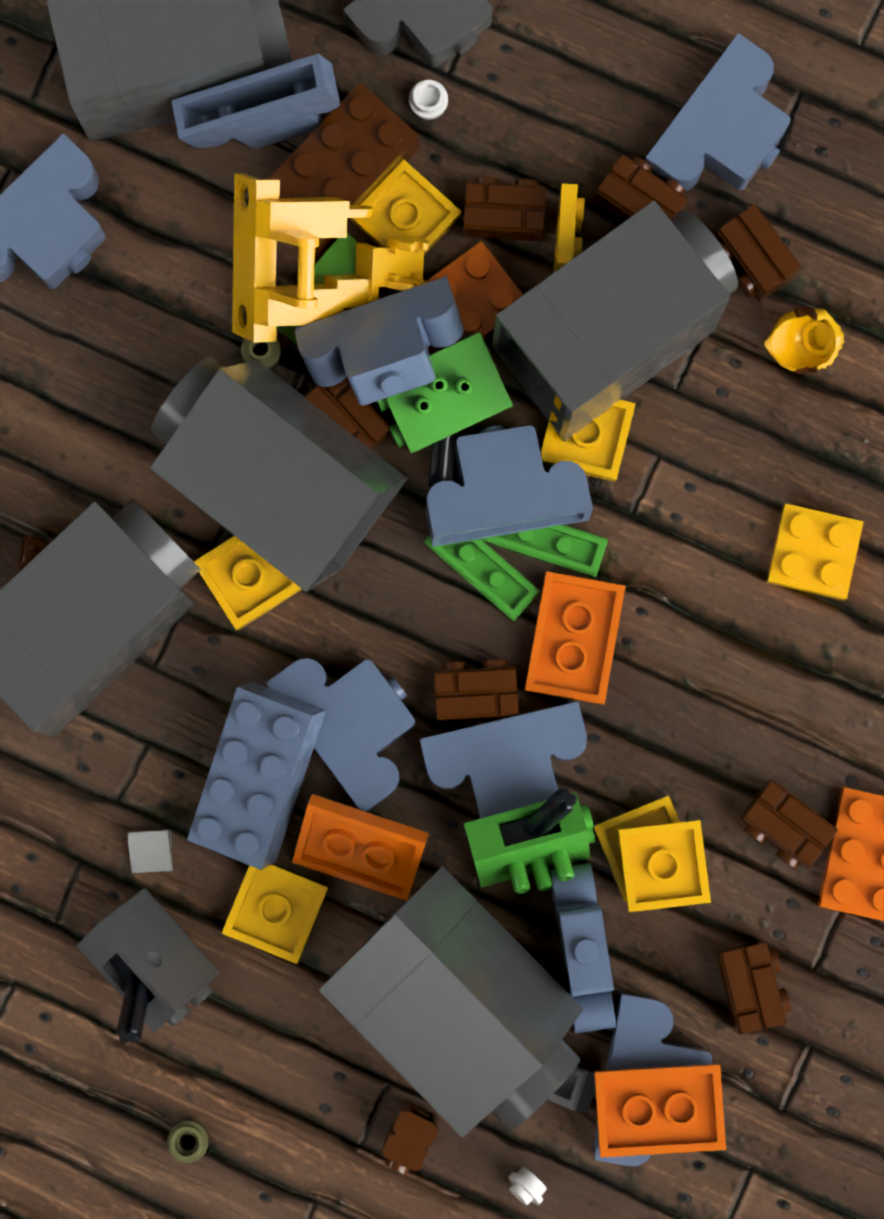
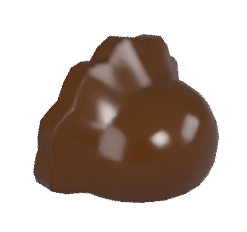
M35 535L24 536L19 556L20 571L49 545L44 538Z

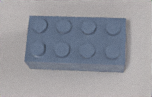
M255 682L238 686L187 841L260 870L276 862L326 710Z

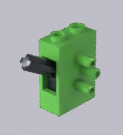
M477 331L460 338L456 343L448 347L438 348L429 353L436 377L433 382L377 401L382 412L389 409L395 424L389 428L398 448L406 446L407 450L412 454L432 444L429 488H432L441 481H453L457 432L513 406L482 335Z
M559 788L547 801L464 823L480 887L511 880L514 892L518 894L525 893L530 889L527 877L529 874H533L537 890L547 891L551 889L553 883L549 869L554 867L560 881L571 880L574 877L571 863L590 858L589 844L595 842L594 825L588 805L580 806L577 794H570L567 788Z

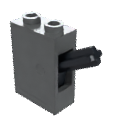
M145 888L98 923L77 945L123 998L116 1031L119 1035V1040L123 1043L129 1041L138 1042L142 1036L144 1022L153 1033L166 1022L173 1028L191 1011L187 1006L189 1002L194 1007H197L213 992L209 984L221 974Z

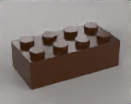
M360 82L340 103L339 107L328 115L269 179L280 180L279 198L338 197L350 201V205H360L403 159L408 162L419 150V135ZM347 218L348 225L351 222L350 218ZM319 238V247H315V259L335 238Z

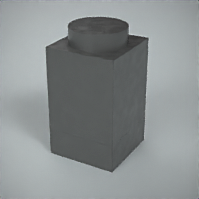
M46 0L70 105L89 141L175 122L171 100L292 62L278 0Z
M654 200L499 312L495 319L492 351L545 419L551 422L556 433L565 442L574 433H578L590 424L594 418H598L609 410L617 401L624 399L715 332L731 297L730 294L738 288L737 275L719 241L697 217L681 210L671 218H668ZM555 395L562 402L560 411L553 404ZM551 411L557 417V422L549 420Z
M212 356L203 359L173 389L159 409L151 426V433L166 446L150 469L305 592L332 577L342 569L408 480L406 476L258 360L225 367Z
M134 499L124 506L113 518L94 501L0 590V697L33 732L56 737L195 605L181 588L201 569Z
M444 866L412 895L319 989L328 1001L462 1138L490 1113L509 1131L517 1128L553 1095L581 1060L563 1038L584 1009Z

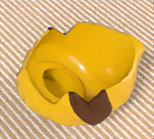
M803 306L797 307L779 318L770 335L764 341V346L782 367L798 374L804 372L815 373L821 370V368L826 369L827 366H831L839 350L842 349V344L845 342L843 339L844 333L841 331L840 325L834 321L833 317L825 309Z

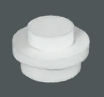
M423 80L415 84L411 89L409 105L412 112L419 118L426 120L435 119L446 110L448 94L444 86L439 82Z
M522 1167L517 1173L512 1172L508 1176L512 1182L509 1190L519 1201L526 1206L531 1201L536 1205H540L543 1201L541 1196L547 1188L532 1172Z

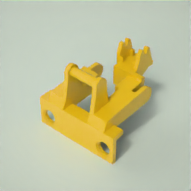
M234 173L232 333L253 343L276 342L277 326H303L347 311L343 310V308H355L376 301L379 298V287L405 291L426 283L423 280L424 251L429 250V242L425 240V237L412 236L387 238L386 247L356 243L355 274L325 275V284H314L315 247H319V238H347V218L372 217L373 207L350 205V201L338 197L279 198L280 180L259 179L244 173ZM246 186L249 194L248 206L245 201ZM277 241L298 247L297 285L276 286ZM244 307H245L246 314H247V323H246V326H245L244 320H243V309H244Z

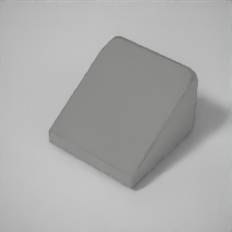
M171 830L127 833L132 873L173 871Z
M576 1066L570 1076L548 1100L573 1111L588 1112L595 1093L594 1071Z

